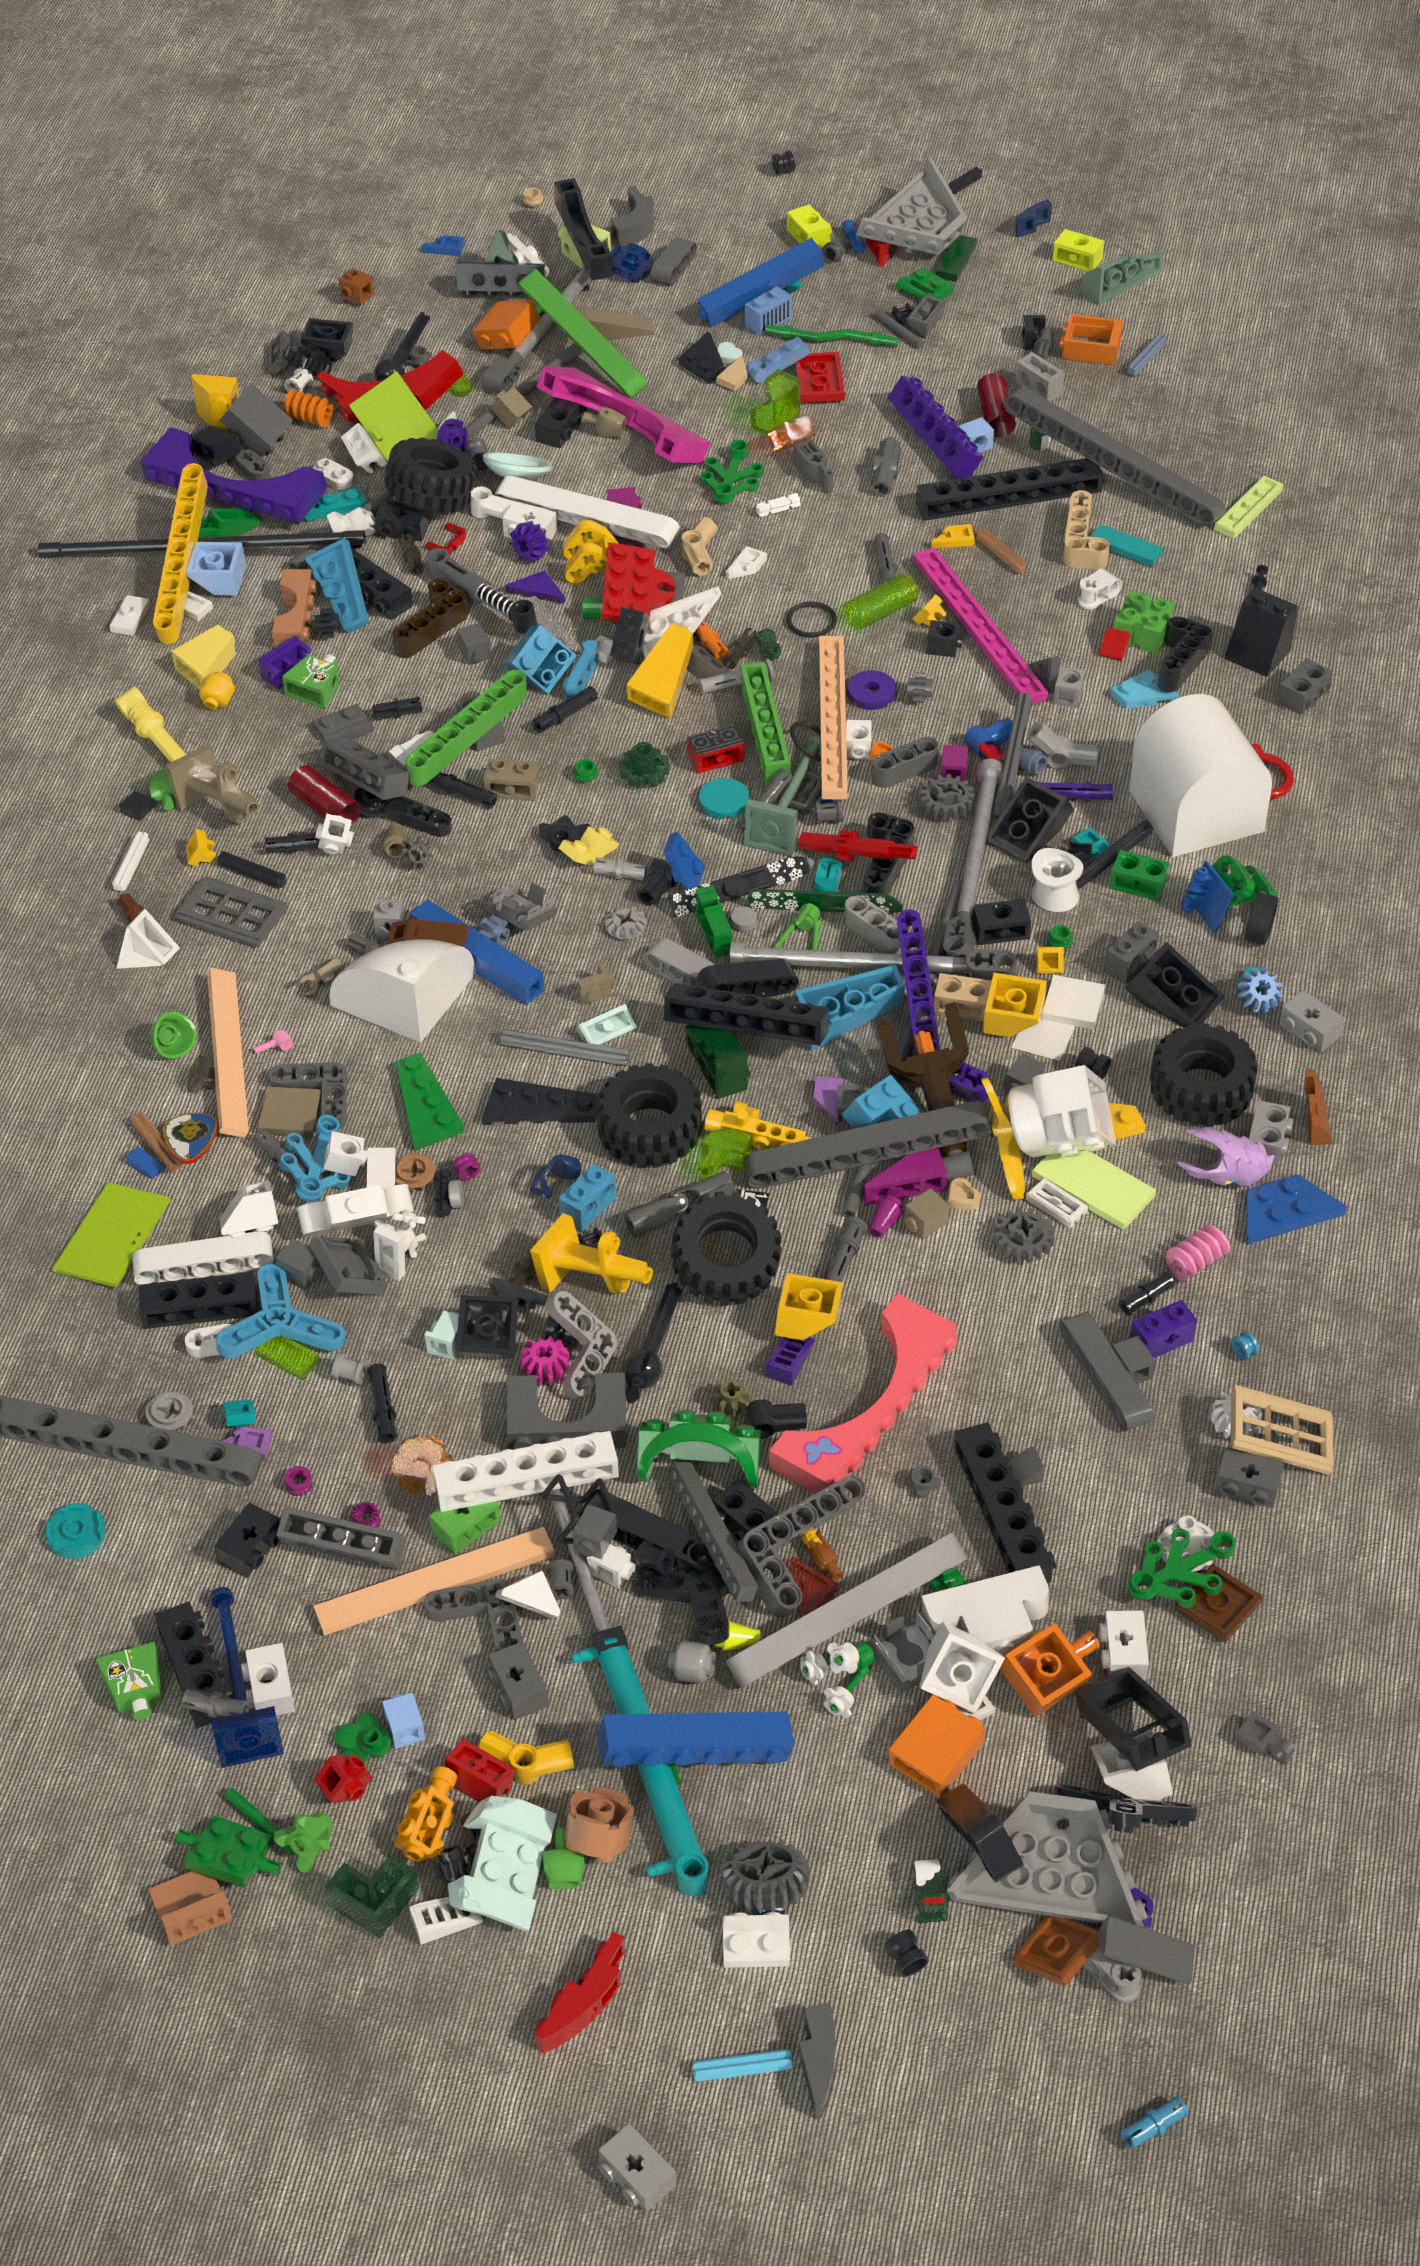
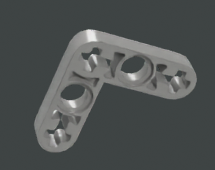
M561 1291L547 1299L546 1309L555 1321L584 1345L563 1381L564 1393L570 1399L577 1400L589 1395L594 1388L596 1373L603 1372L617 1347V1338L612 1330L575 1297L566 1291ZM578 1317L585 1320L586 1331L578 1327ZM601 1337H602V1338L604 1339L603 1345H604L605 1347H603V1348H601V1349H599V1350L597 1351V1350H595V1349H598V1348L600 1347V1345L602 1344V1339H601ZM586 1357H590L594 1361V1371L587 1368L585 1364ZM581 1379L580 1382H579V1384H578V1388H579L580 1390H577V1389H576L577 1383H576L575 1381Z

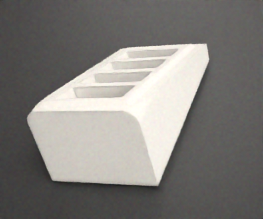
M449 1897L426 1901L409 1907L410 1917L421 1945L483 1923L482 1916L477 1913L470 1912V1916L464 1917L462 1910L451 1906ZM449 1910H455L456 1919H451ZM442 1913L445 1921L439 1922L436 1915ZM430 1917L432 1924L426 1925L424 1919Z

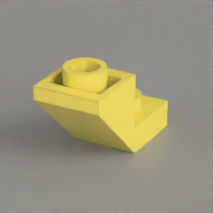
M588 826L580 841L570 842L563 840L559 849L575 862L590 866L596 861V857H604L615 850L619 843L611 838L613 834L603 827L595 829Z

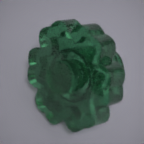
M640 742L630 751L625 752L624 759L619 761L620 778L627 780L629 786L639 789L644 788L646 785L656 787L663 783L665 776L670 773L668 756L661 755L660 749L653 748L650 743Z

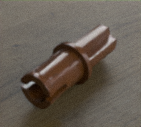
M122 893L119 895L120 898L117 900V904L126 914V919L132 922L144 910V907L137 904L130 894L124 895Z

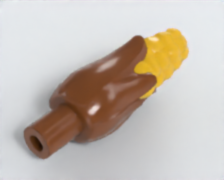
M814 1529L802 1536L801 1538L804 1542L802 1548L808 1552L815 1566L821 1571L827 1572L833 1581L841 1579L843 1573L837 1566V1554L824 1539L821 1530L815 1531Z

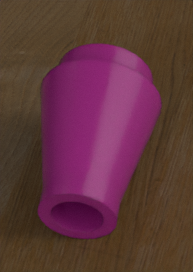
M884 1195L877 1202L868 1231L872 1235L882 1238L886 1231L903 1214V1203L894 1196Z

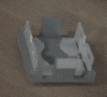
M520 880L509 884L507 889L503 887L495 891L492 900L486 902L485 910L493 913L494 916H499L514 924L516 928L526 931L555 917L558 910L553 907L555 897L543 902L544 896L547 893L546 889L534 883L530 885L528 898L523 896L524 891L518 889Z
M918 1612L905 1625L903 1616H898L883 1624L885 1635L879 1639L874 1635V1639L867 1642L874 1652L876 1661L900 1693L921 1682L927 1651L935 1636Z

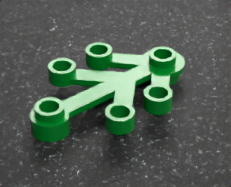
M738 439L730 443V455L732 458L728 470L719 463L716 457L705 459V469L707 471L700 474V484L710 486L714 490V500L719 503L727 504L732 502L736 498V494L745 490L756 492L759 489V480L757 478L762 477L764 474V467L761 463H753L750 467L738 471L741 460H744L748 455V443L744 440ZM712 472H715L724 482L719 483L714 479ZM747 478L745 482L733 486V483Z
M1175 1529L1171 1534L1172 1545L1166 1566L1154 1573L1156 1562L1163 1558V1546L1157 1541L1147 1543L1142 1570L1134 1573L1128 1581L1129 1593L1138 1600H1150L1154 1596L1177 1600L1178 1605L1182 1608L1194 1606L1195 1591L1190 1587L1179 1589L1164 1585V1583L1174 1580L1203 1587L1204 1591L1209 1595L1219 1594L1222 1590V1579L1216 1574L1205 1575L1190 1570L1215 1558L1227 1559L1231 1557L1235 1552L1236 1542L1234 1536L1225 1531L1217 1532L1211 1538V1546L1181 1560L1183 1549L1189 1545L1190 1535L1185 1529ZM1183 1537L1185 1540L1177 1541L1175 1538ZM1224 1546V1547H1226L1227 1549L1222 1550V1549H1219V1547ZM1154 1549L1159 1551V1553L1151 1554L1149 1551ZM1215 1582L1218 1585L1216 1587H1211L1208 1585V1583ZM1145 1585V1586H1147L1148 1588L1142 1589V1588H1139V1586ZM1184 1595H1188L1191 1597V1599L1184 1600L1181 1597Z

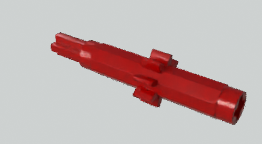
M840 830V835L802 832L799 837V848L801 850L838 854L837 860L854 861V856L893 859L895 857L915 860L917 857L916 851L918 850L916 845L897 844L890 840L857 837V831Z

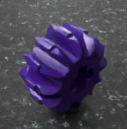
M527 521L518 524L510 534L512 539L509 544L514 546L513 552L518 553L519 559H525L528 563L538 561L549 550L547 544L550 539L545 537L546 531L541 530L540 524Z

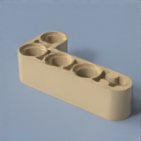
M1083 490L1075 491L1071 495L1063 563L1072 568L1104 569L1108 564L1110 545L1103 538L1088 537L1092 495Z

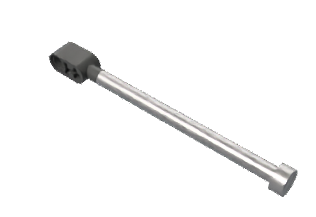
M585 266L562 292V295L570 303L591 280ZM546 313L508 358L498 356L487 368L482 377V387L484 389L500 393L503 390L507 392L514 385L521 374V362L555 323Z
M985 759L980 762L977 777L981 785L957 916L947 923L943 942L946 956L967 957L968 953L975 949L976 939L971 927L973 905L976 899L995 787L1000 783L1003 770L1002 763L996 759Z
M732 941L730 947V963L785 959L789 965L881 969L896 965L898 970H904L901 954L746 947V943L740 941ZM974 949L968 953L967 957L927 956L929 972L966 973L967 977L991 981L993 973L1017 975L1016 956L1007 950ZM1007 965L1010 968L1001 969L1000 966Z

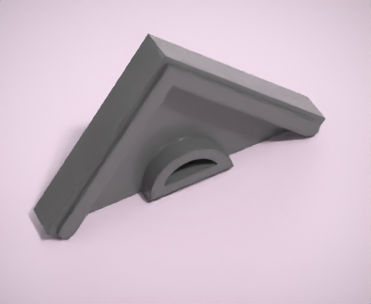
M1059 656L1031 663L1033 670L1048 691V694L1055 693V684L1059 672Z

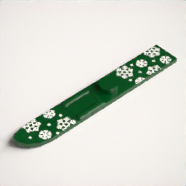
M748 889V907L752 909L800 910L802 905L810 903L817 906L820 911L845 912L846 900L851 896L858 895L866 898L885 913L903 911V905L896 898L879 893Z

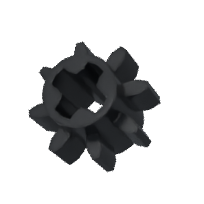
M332 608L320 609V615H314L315 633H322V639L334 638V632H340L339 614H332Z
M459 1845L439 1850L437 1852L438 1860L432 1861L436 1880L444 1878L445 1885L456 1881L464 1875L468 1876L467 1871H470L473 1865L469 1851L462 1852Z

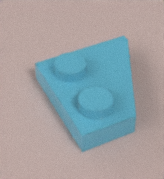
M1150 669L1112 687L1110 694L1125 709L1138 708L1139 706H1157V701L1170 700L1171 702L1179 698V694L1176 691L1166 692L1161 690L1157 685L1159 677Z

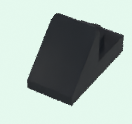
M489 1277L488 1280L494 1297L520 1299L519 1305L535 1310L536 1305L545 1307L548 1295L495 1277Z

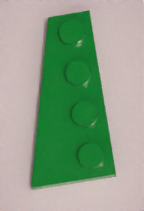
M421 1052L396 1061L414 1151L464 1133L462 1121Z

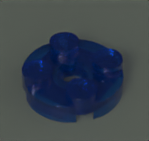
M629 243L628 246L618 244L612 249L613 273L628 279L632 283H638L640 279L650 274L653 259L651 261L650 253L644 247Z

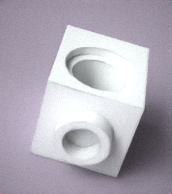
M847 720V759H870L871 720Z
M332 1131L325 1150L323 1170L356 1177L359 1166L364 1167L368 1151L363 1150L365 1138Z

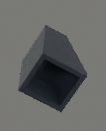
M1254 588L1242 602L1225 659L1268 677L1291 651L1298 606Z

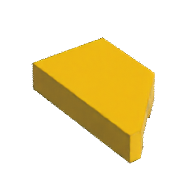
M971 524L947 526L938 538L931 540V548L935 547L936 549L974 546L975 544Z

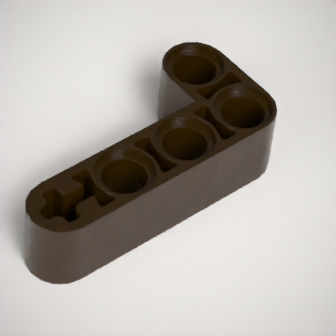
M445 580L432 581L428 585L430 605L393 630L395 655L400 658H410L463 622L468 616L466 594Z

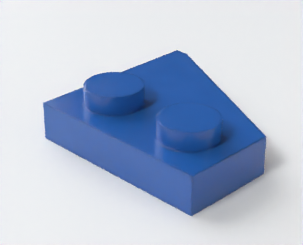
M679 832L670 834L663 853L671 867L675 883L681 881L684 890L698 886L705 870L703 862L696 856Z

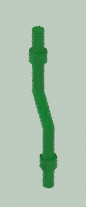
M768 324L765 331L767 334L779 335L784 339L790 340L799 337L803 340L821 342L849 338L871 342V345L877 346L885 344L898 347L899 344L898 337L882 335V332L876 331L868 333L842 329L816 333L794 329L793 326L788 325L780 327Z

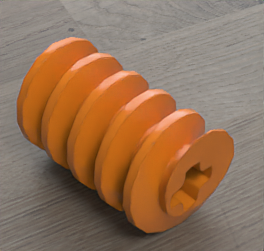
M290 389L286 396L284 413L290 418H295L299 421L303 420L306 423L326 428L334 416V405L329 404L326 398L313 397L309 393L305 395L302 391L297 393L295 389Z

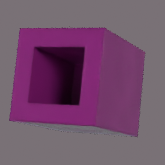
M943 745L942 778H946L947 774H951L953 779L960 776L961 782L966 781L969 746Z

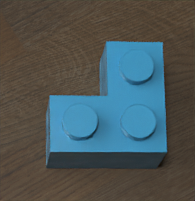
M889 1075L857 1097L842 1113V1116L855 1129L923 1112L892 1075Z

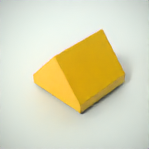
M1037 947L1035 956L1036 973H1063L1064 947Z

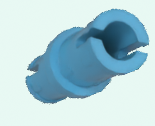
M1175 2096L1156 2110L1152 2108L1144 2112L1143 2118L1121 2130L1123 2141L1136 2135L1126 2144L1130 2149L1134 2150L1151 2137H1159L1165 2134L1167 2127L1188 2116L1189 2112L1186 2104L1173 2111L1183 2102L1179 2096Z

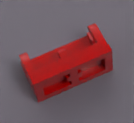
M463 1739L445 1757L444 1767L451 1769L457 1774L458 1778L454 1788L478 1802L490 1796L501 1797L502 1793L509 1795L512 1789L513 1775L516 1769L466 1739Z

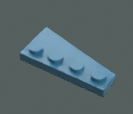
M343 538L305 557L306 562L314 571L313 574L316 580L320 582L324 589L323 592L326 598L330 600L335 614H339V621L344 630L351 633L370 624L349 541Z

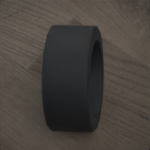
M1262 892L1256 894L1245 930V940L1262 945L1267 943L1278 907L1279 898L1277 896Z

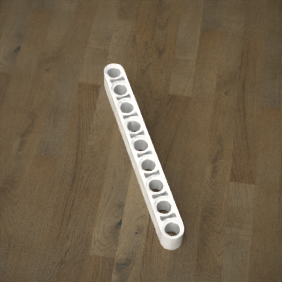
M511 475L504 477L494 496L556 511L557 520L578 525L581 521L591 520L606 527L613 535L662 548L669 547L680 528L678 522L668 516Z

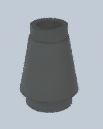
M841 237L826 243L822 251L824 259L830 263L839 262L850 246L849 240Z

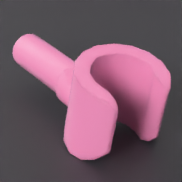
M279 1030L274 1034L272 1040L254 1047V1050L257 1054L278 1045L283 1051H286L293 1046V1042L286 1031Z

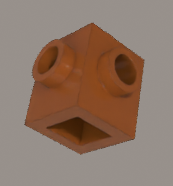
M351 268L338 278L340 297L362 305L374 295L373 277Z

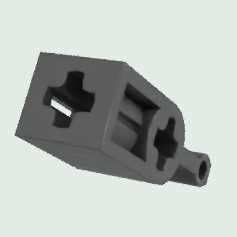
M812 439L793 444V464L809 482L819 483L824 488V493H833V471L827 468V457Z

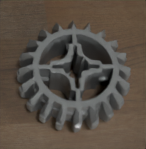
M757 1839L755 1844L745 1843L744 1848H734V1854L727 1855L726 1862L723 1863L721 1871L722 1887L728 1896V1900L735 1902L737 1908L745 1906L747 1912L757 1909L760 1914L764 1910H771L774 1913L776 1908L786 1910L788 1903L797 1904L798 1898L805 1896V1891L809 1888L810 1882L807 1858L803 1856L801 1850H796L794 1844L786 1846L783 1840L774 1843L771 1839L767 1842H760Z

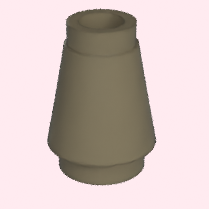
M393 823L388 827L383 847L390 857L401 858L406 854L401 848H407L409 843L402 825Z

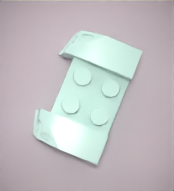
M490 1796L479 1802L463 1825L466 1828L482 1829L470 1876L464 1875L448 1884L451 1906L492 1918L526 1932L529 1931L536 1900L532 1898L543 1856L542 1852L551 1842L557 1814L516 1798Z

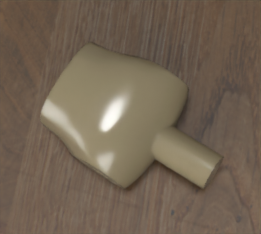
M607 407L601 408L598 415L585 412L583 415V421L596 425L599 437L622 438L626 426V416Z

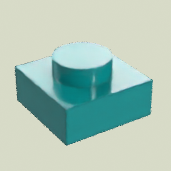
M252 1399L223 1402V1415L226 1426L245 1427L249 1424H256V1412Z

